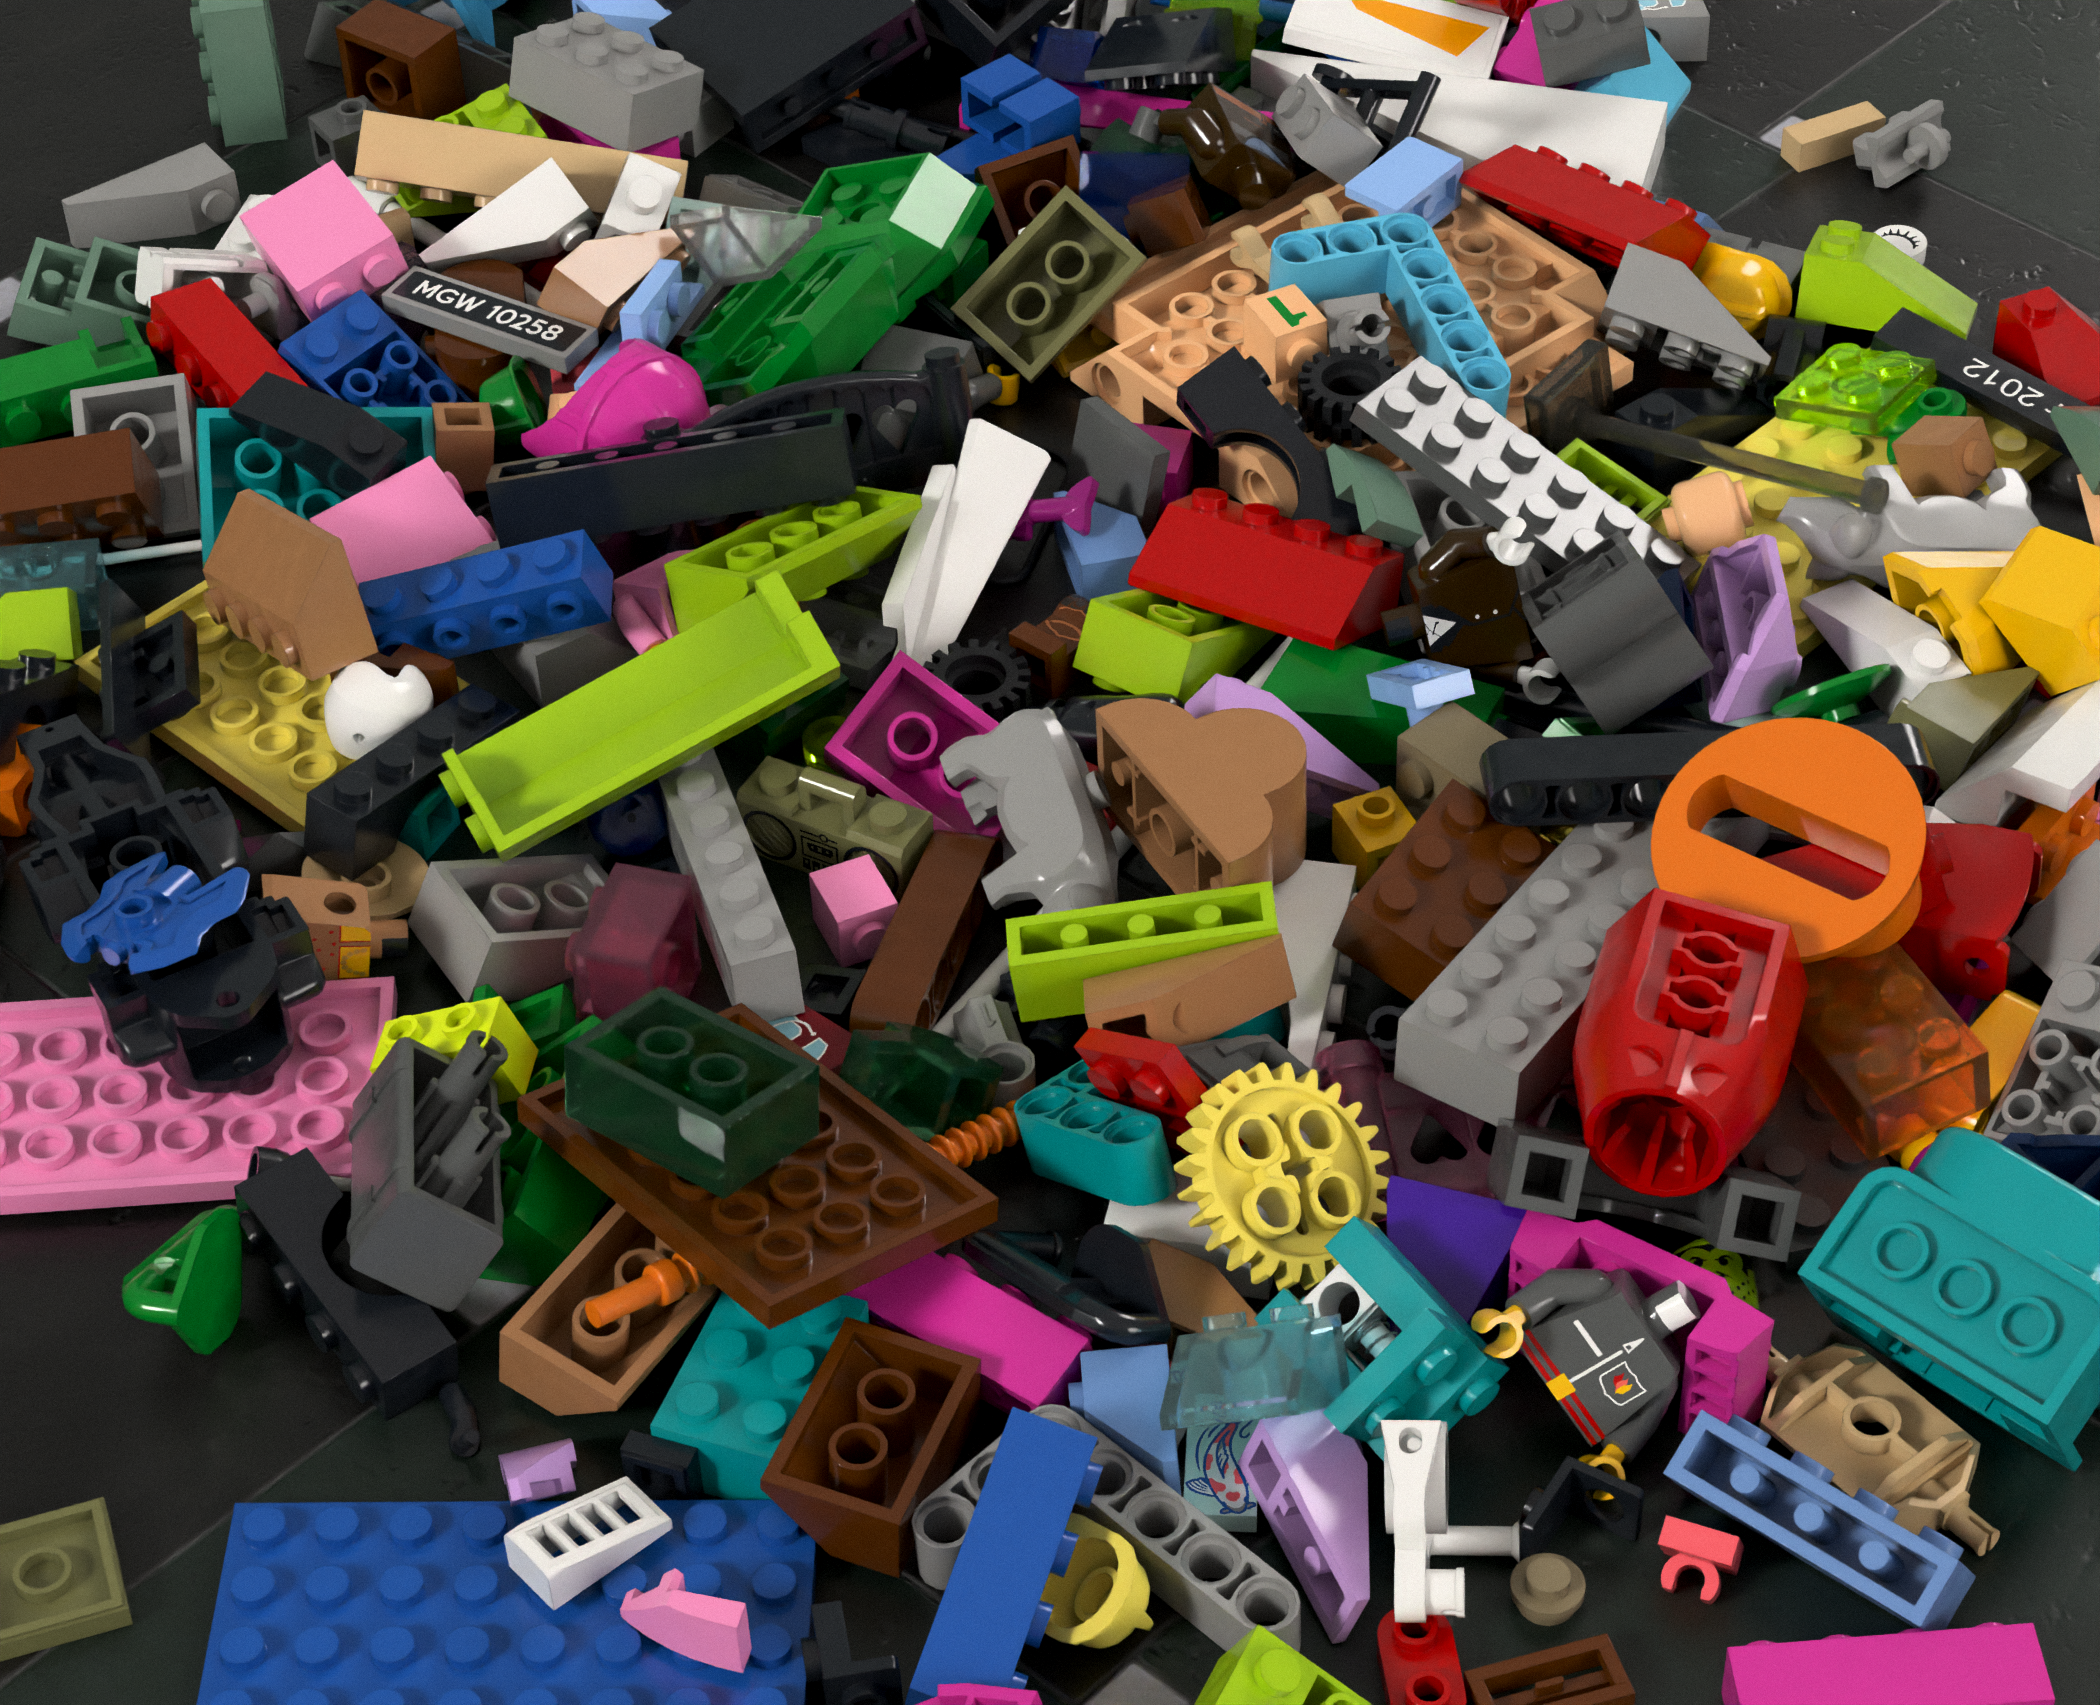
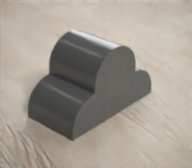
M1621 529L1521 595L1522 609L1531 629L1605 735L1615 734L1714 668L1642 557Z

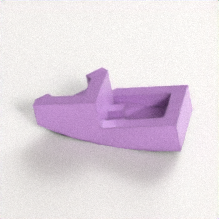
M571 1438L498 1455L511 1507L576 1491L572 1468H576L577 1458Z

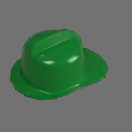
M514 355L509 362V366L487 378L480 386L479 402L490 403L495 430L494 440L502 448H524L521 442V434L541 426L547 421L548 410L542 391L529 365L521 356Z

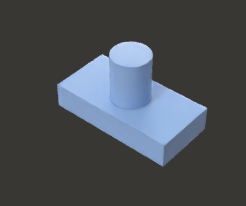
M1419 659L1366 675L1371 699L1405 707L1410 727L1444 706L1443 703L1475 694L1470 669L1428 659Z

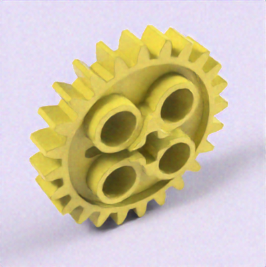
M1265 1062L1258 1063L1245 1072V1074L1240 1069L1236 1070L1224 1078L1221 1084L1217 1083L1200 1096L1203 1103L1189 1111L1185 1116L1193 1128L1177 1137L1176 1140L1179 1146L1192 1155L1185 1157L1174 1165L1175 1172L1192 1178V1185L1177 1194L1179 1200L1197 1202L1200 1211L1189 1220L1188 1224L1190 1227L1209 1225L1213 1231L1206 1243L1205 1249L1210 1252L1222 1245L1229 1248L1230 1253L1226 1267L1229 1271L1235 1270L1246 1262L1251 1263V1283L1255 1285L1268 1279L1274 1273L1278 1291H1281L1283 1288L1288 1289L1300 1282L1304 1290H1310L1317 1286L1339 1264L1324 1246L1353 1216L1378 1227L1375 1223L1387 1217V1204L1376 1198V1196L1387 1191L1389 1178L1376 1174L1375 1168L1390 1158L1389 1153L1380 1150H1370L1367 1143L1379 1131L1377 1125L1359 1128L1355 1122L1363 1105L1358 1101L1343 1108L1338 1103L1341 1094V1084L1336 1082L1324 1091L1318 1090L1317 1070L1311 1069L1295 1080L1294 1070L1289 1062L1283 1063L1272 1072H1270ZM1299 1128L1307 1134L1311 1146L1303 1140ZM1238 1137L1248 1145L1251 1157L1242 1150ZM1318 1195L1326 1201L1330 1214L1322 1208ZM1257 1205L1266 1211L1270 1225L1261 1218Z

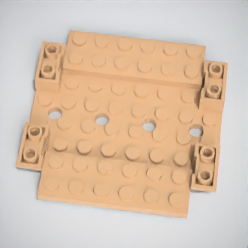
M1316 170L1292 183L1287 192L1281 197L1271 198L1263 208L1257 210L1244 208L1213 224L1206 240L1152 256L1090 322L1091 325L1116 341L1119 345L1070 371V381L1091 396L1101 398L1132 423L1157 426L1173 417L1203 438L1176 405L1177 388L1233 346H1235L1244 359L1251 356L1243 347V300L1268 292L1269 285L1252 269L1240 268L1231 261L1230 251L1239 246L1232 239L1231 232L1243 226L1251 225L1259 232L1271 252V245L1279 235L1303 230L1301 218L1310 214V211L1303 207L1302 200L1316 193H1323L1329 198L1339 217L1344 222L1377 217L1379 212L1345 196V187L1321 171ZM1462 188L1461 205L1433 226L1432 230L1510 369L1511 383L1506 419L1526 434L1536 437L1633 380L1634 362L1622 355L1628 351L1605 341L1606 334L1596 330L1608 297L1596 271ZM1389 299L1381 302V307L1389 317V321L1384 322L1385 327L1391 326L1387 337L1389 356L1394 359V366L1400 365L1403 369L1419 357ZM1327 338V357H1329L1330 350ZM1298 377L1277 384L1270 378L1272 384L1267 388L1282 405L1288 401L1298 411ZM1314 431L1304 432L1317 451L1322 447L1327 449L1331 446V437L1328 436L1323 442L1314 439ZM1366 438L1362 439V447L1352 448L1351 440H1343L1342 447L1379 459L1393 472L1416 471L1380 443L1371 445ZM1230 445L1217 448L1219 450V487L1245 505L1249 503L1272 505L1279 509L1280 516L1292 518L1298 505L1297 491L1290 473L1277 458L1262 449L1247 445Z

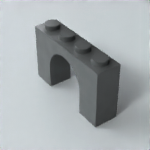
M1499 1118L1485 1186L1505 1206L1574 1220L1577 1209L1630 1217L1697 1235L1707 1240L1717 1249L1787 1263L1802 1192L1772 1173L1729 1164L1715 1182L1696 1193L1674 1197L1641 1194L1620 1185L1602 1172L1589 1154L1590 1149L1585 1145L1583 1134Z

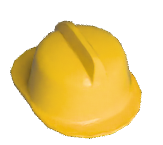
M1707 242L1692 272L1755 340L1765 338L1770 314L1789 316L1792 309V288L1786 274L1773 261L1717 243Z

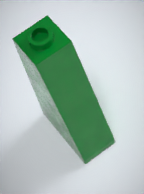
M1293 638L1261 689L1276 696L1351 761L1397 765V736L1410 728L1406 708L1371 699L1366 675L1409 663L1410 661L1350 644L1333 651ZM1472 679L1475 694L1452 700L1492 728H1494L1497 718L1511 722V717L1504 714L1505 688Z

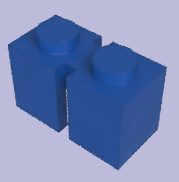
M1010 53L960 78L963 123L993 143L1000 140L1001 148L1013 155L1070 135L1074 136L1077 144L1081 142V107L1079 96L1048 77L1043 79L1039 71Z

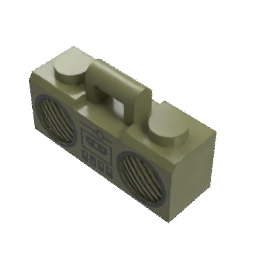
M767 756L740 787L736 796L737 807L757 855L803 872L811 873L869 854L897 900L898 905L934 833L933 814L931 812L880 794H876L874 798L866 795V788L863 785L809 766L803 768L771 756Z

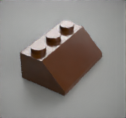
M846 1317L760 1479L761 1490L830 1556L899 1578L915 1547L911 1522L914 1511L925 1498L947 1481L980 1414L981 1359Z

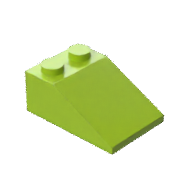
M1834 220L1830 221L1828 226L1819 225L1804 254L1795 317L1878 332L1904 307L1967 340L1976 316L1978 303L1876 233L1862 231V226L1855 222Z
M1137 588L1090 599L1072 667L1092 675V682L1100 688L1113 692L1128 691L1135 695L1148 693L1172 694L1185 705L1199 690L1201 685L1209 681L1216 673L1232 677L1277 632Z

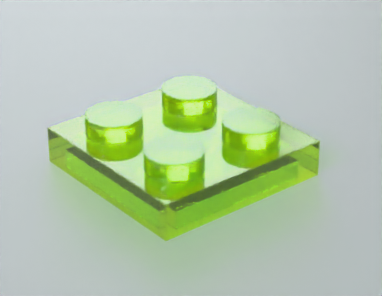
M1853 343L1834 344L1774 397L1776 417L1778 419L1877 435L1913 403L1921 393L1937 381L1935 360L1910 356L1905 351L1882 352L1863 349Z

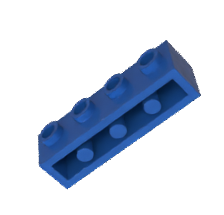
M581 529L359 583L358 591L378 651L381 654L390 657L403 643H407L430 653H437L446 659H451L611 621L613 572L585 530Z
M1012 1407L911 1681L905 1705H915L937 1697L938 1684L971 1683L1025 1689L1029 1676L1015 1671L1024 1643L1039 1649L1054 1605L1042 1601L1040 1598L1049 1573L1064 1578L1079 1535L1065 1530L1074 1504L1089 1509L1104 1467L1090 1461L1098 1437Z

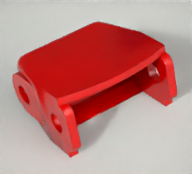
M1926 823L1930 836L1944 833L1955 872L1942 875L1948 900L1917 917L1907 933L1896 943L1880 952L1867 955L1871 962L1938 990L1959 995L1974 996V998L1991 1001L1993 994H2001L2005 990L2008 981L2011 951L2010 947L2002 940L2017 920L2026 897L2034 895L2039 888L2043 849L2039 844L2033 842V837L2030 833L1985 824ZM1967 959H1981L1988 964L1989 968H1975L1967 962Z

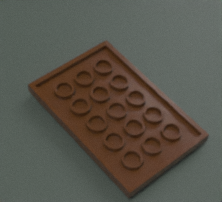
M739 1003L517 1097L519 1122L769 1330L998 1221L999 1198L743 1003Z

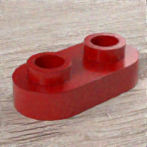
M1394 1609L1389 1611L1379 1623L1376 1650L1386 1705H1466V1691L1453 1630L1444 1615H1427L1426 1623L1395 1622ZM1417 1634V1635H1421V1636H1424V1637H1422V1638H1411V1637H1408V1636H1406V1635ZM1431 1694L1438 1697L1439 1699L1435 1701H1423L1419 1699L1418 1696L1424 1697Z

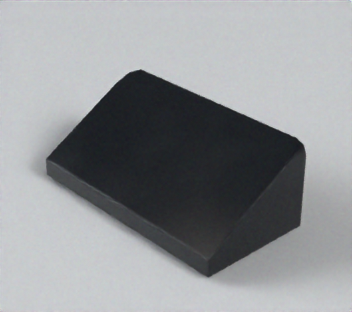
M930 293L919 298L921 331L973 342L983 371L982 374L987 373V367L990 364H996L1001 367V376H1011L1015 373L990 344Z

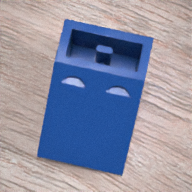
M362 289L281 342L277 351L309 388L358 407H431L432 403L473 402Z

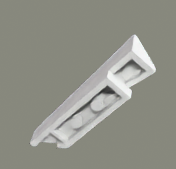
M970 419L957 469L954 464L932 466L921 496L922 508L910 526L882 602L883 626L897 628L898 644L892 660L900 650L921 666L926 661L932 662V654L938 649L948 655V644L956 641L1051 461L1050 455L1045 450L987 421Z

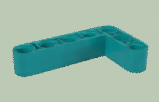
M1280 1006L1207 1041L1222 1038L1232 1039L1241 1035L1259 1036L1261 1034H1269L1277 1042H1280L1286 1034ZM1083 1059L1024 1094L1014 1104V1112L1030 1168L1035 1174L1128 1206H1145L1167 1198L1176 1190L1178 1182L1160 1118L1153 1114L1116 1103L1113 1099L1101 1093L1090 1082L1087 1076V1071L1090 1068Z

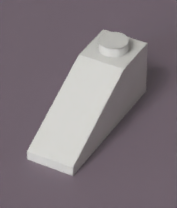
M551 157L429 246L419 256L431 271L438 274L453 265L476 259H495L514 264L555 256L564 249L571 251L582 242L588 240L592 234L591 229L598 225L599 222Z
M1849 579L1807 596L1801 601V609L1851 672L1879 664L1890 665L1892 673L1877 689L1869 694L1888 718H1890L1902 698L1905 697L1912 701L1929 683L1971 676V671L1935 627L1854 579Z

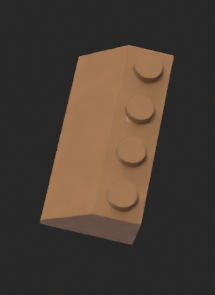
M249 488L238 492L202 570L209 588L208 591L203 593V598L213 621L217 625L222 624L233 631L239 639L244 638L257 646L261 653H268L278 659L285 668L290 667L311 681L379 652L342 540Z
M616 1202L500 1331L499 1381L556 1416L617 1411L720 1293L721 1289L715 1284L708 1286L701 1283L697 1292L689 1293L685 1291L683 1298L662 1307L652 1303L602 1327H594L588 1320L585 1312V1303L642 1277L643 1270L647 1265L662 1258L671 1260L674 1253H676Z

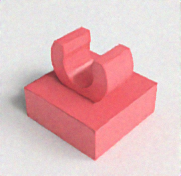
M1666 1515L1658 1545L1664 1554L1672 1557L1665 1563L1662 1569V1587L1665 1591L1674 1594L1678 1577L1683 1571L1687 1569L1700 1570L1705 1576L1700 1599L1703 1603L1712 1605L1721 1591V1579L1717 1570L1737 1576L1745 1549L1740 1537Z

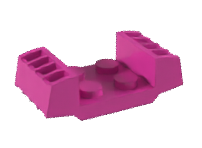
M1530 1210L1526 1211L1510 1247L1507 1299L1551 1268L1599 1269L1604 1273L1616 1269H1625L1630 1273L1646 1297L1674 1281L1680 1280L1694 1297L1701 1317L1673 1334L1681 1348L1678 1380L1682 1382L1677 1431L1686 1435L1701 1409L1725 1424L1728 1423L1732 1414L1745 1419L1751 1424L1762 1416L1763 1398L1766 1391V1375L1769 1369L1768 1359L1772 1346L1771 1336L1775 1320L1732 1295L1725 1278L1599 1220L1576 1223L1555 1215ZM1521 1349L1517 1351L1521 1355L1525 1356Z

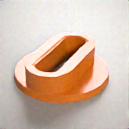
M1781 718L1767 720L1742 727L1718 738L1692 757L1677 773L1664 793L1655 815L1651 835L1652 865L1657 883L1662 890L1791 925L1802 964L1824 960L1833 956L1862 957L1880 952L1896 943L1907 933L1917 918L1922 901L1919 873L1926 844L1925 811L1917 786L1907 769L1892 752L1869 735L1852 727L1823 719ZM1734 808L1879 872L1886 877L1880 886L1869 895L1857 900H1851L1705 835L1701 831L1705 824L1715 815L1724 810Z

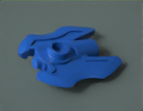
M165 851L157 853L118 872L103 883L100 898L86 912L62 924L61 945L66 955L76 963H87L91 960L90 955L95 952H101L104 960L110 965L128 964L130 975L167 967L197 954L202 936L216 922L239 910L246 898L250 874L242 867H235L202 886L198 876L187 867L174 865L165 871L168 865L167 854Z

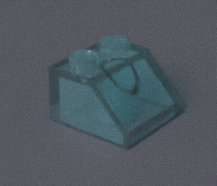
M1313 1303L1269 1308L1271 1322L1247 1325L1245 1311L1202 1317L1204 1331L1180 1335L1177 1338L1159 1414L1161 1431L1293 1416L1327 1408L1350 1385L1340 1313L1315 1317Z

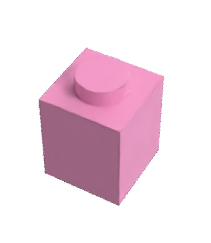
M867 854L809 873L813 920L840 967H848L873 959L898 907V902L870 855Z

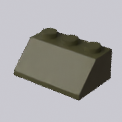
M1065 185L950 309L954 315L990 344L1016 373L1021 374V377L1032 384L1148 259Z

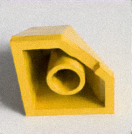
M2015 551L1891 552L1883 556L1893 603L1935 627L1971 671V676L2010 670L2022 660L1979 603Z

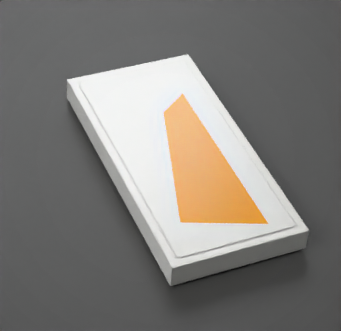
M1295 0L1284 28L1282 42L1365 64L1490 79L1493 72L1492 68L1495 65L1498 51L1501 48L1506 33L1509 17L1443 0Z

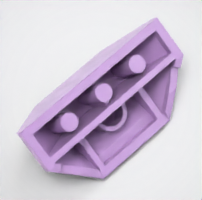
M1761 534L1737 541L1730 548L1724 546L1713 548L1690 595L1694 602L1697 642L1714 666L1712 670L1703 675L1710 720L1719 723H1726L1771 711L1770 708L1778 703L1783 690H1791L1794 687L1801 671L1802 656L1797 652L1795 625H1793L1789 597L1776 537Z

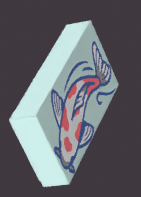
M1189 1398L1183 1498L1225 1531L1257 1532L1258 1501L1243 1475L1238 1461L1261 1419V1400Z

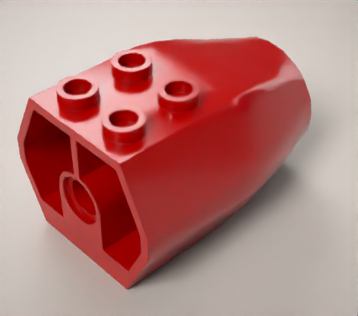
M1654 888L1607 929L1580 1015L1572 1057L1573 1075L1585 1145L1590 1149L1589 1154L1595 1164L1614 1181L1641 1194L1659 1197L1686 1196L1696 1193L1719 1178L1729 1164L1761 1130L1773 1113L1785 1082L1809 988L1791 925Z

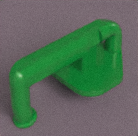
M220 1205L198 1214L123 1278L122 1299L127 1312L143 1321L170 1326L197 1354L210 1355L233 1332L240 1314L242 1303V1232L237 1206Z

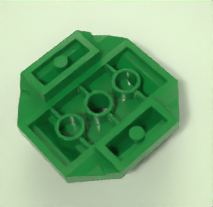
M930 152L826 168L766 266L781 267L795 256L824 246L887 233L899 249L893 256L899 310V318L894 324H900L917 308L915 300L937 288L959 267L995 202L987 185L969 181Z
M887 233L824 246L795 256L781 267L768 265L748 272L681 344L683 360L689 363L698 373L705 390L709 408L719 404L730 406L760 392L798 380L833 373L850 372L899 318L893 256L899 249Z

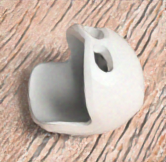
M367 661L354 662L339 669L324 698L325 724L332 745L340 754L350 759L358 760L433 709L434 699L430 683L425 675L413 665L404 666L397 677L387 675L378 666Z

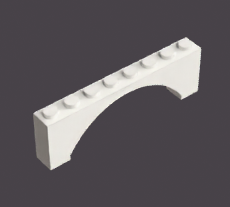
M1303 860L1299 869L1291 877L1273 886L1279 931L1282 934L1297 994L1296 998L1280 1005L1286 1029L1287 1050L1310 1070H1317V1075L1319 1076L1320 1071H1332L1336 1050V1032L1329 1031L1331 1023L1341 1025L1343 1022L1347 986L1340 984L1341 977L1352 978L1356 962L1334 948L1332 943L1349 903L1357 895V866ZM1321 1080L1319 1090L1324 1091L1326 1083L1325 1080ZM1299 1128L1303 1140L1311 1146L1307 1134ZM1175 1172L1178 1182L1176 1190L1167 1198L1149 1205L1128 1206L1110 1200L1104 1224L1117 1225L1143 1240L1146 1244H1148L1151 1238H1154L1208 1261L1217 1267L1240 1296L1269 1300L1274 1273L1268 1279L1255 1285L1251 1283V1263L1246 1262L1235 1270L1229 1271L1226 1267L1230 1249L1222 1245L1208 1252L1205 1246L1213 1233L1209 1225L1190 1227L1188 1224L1189 1220L1200 1211L1197 1202L1179 1200L1177 1194L1192 1185L1191 1177ZM1257 1205L1261 1218L1270 1225L1266 1211Z

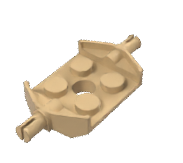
M1835 1343L1805 1358L1797 1354L1789 1360L1771 1346L1768 1359L1769 1369L1766 1378L1771 1382V1389L1760 1420L1759 1428L1773 1436L1793 1454L1797 1450L1832 1471L1835 1475L1829 1484L1853 1498L1858 1489L1862 1488L1897 1509L1899 1513L1893 1522L1911 1533L1919 1535L1924 1525L1935 1531L1940 1528L1945 1531L1950 1530L1971 1547L1978 1556L1985 1555L1986 1550L1990 1551L2000 1537V1531L1993 1528L1968 1507L1970 1500L1968 1490L1977 1467L1981 1443L1863 1348ZM1858 1421L1864 1423L1879 1422L1886 1426L1889 1432L1883 1435L1871 1436L1858 1431L1853 1424Z

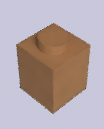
M432 403L436 464L443 473L449 471L455 476L463 490L464 496L473 494L476 491H487L485 483L491 466L494 464L495 435L490 403Z
M1924 415L1891 444L1902 481L1912 496L1954 495L1966 498L1987 479L1992 470L1997 469L1994 449L1990 443L1983 417Z

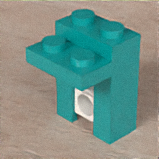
M1353 1216L1324 1246L1339 1264L1306 1297L1303 1296L1300 1301L1288 1289L1283 1288L1254 1318L1331 1403L1322 1412L1341 1434L1366 1442L1383 1462L1385 1444L1380 1420H1441L1447 1422L1449 1431L1465 1414L1467 1416L1475 1415L1490 1404L1500 1390V1385L1497 1382L1510 1369L1501 1358H1495L1483 1352V1349L1488 1344L1472 1330L1471 1326L1378 1227L1356 1216ZM1356 1291L1360 1300L1358 1313L1349 1323L1341 1325L1338 1318L1340 1302L1347 1294ZM1388 1317L1402 1330L1400 1334L1389 1331V1323L1384 1322ZM1361 1344L1366 1348V1355L1372 1354L1375 1357L1370 1364L1356 1351Z

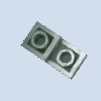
M1334 443L1326 449L1336 498L1356 504L1363 534L1408 549L1424 536L1419 517L1406 488L1387 465L1379 459Z

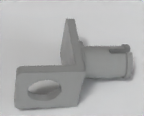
M1379 292L1328 299L1314 305L1328 320L1327 338L1329 350L1330 348L1340 346L1342 353H1350L1351 345L1360 346L1361 354H1366L1369 348L1379 350V360L1389 355L1387 337L1391 326L1385 327L1384 322L1389 321V317L1382 310Z

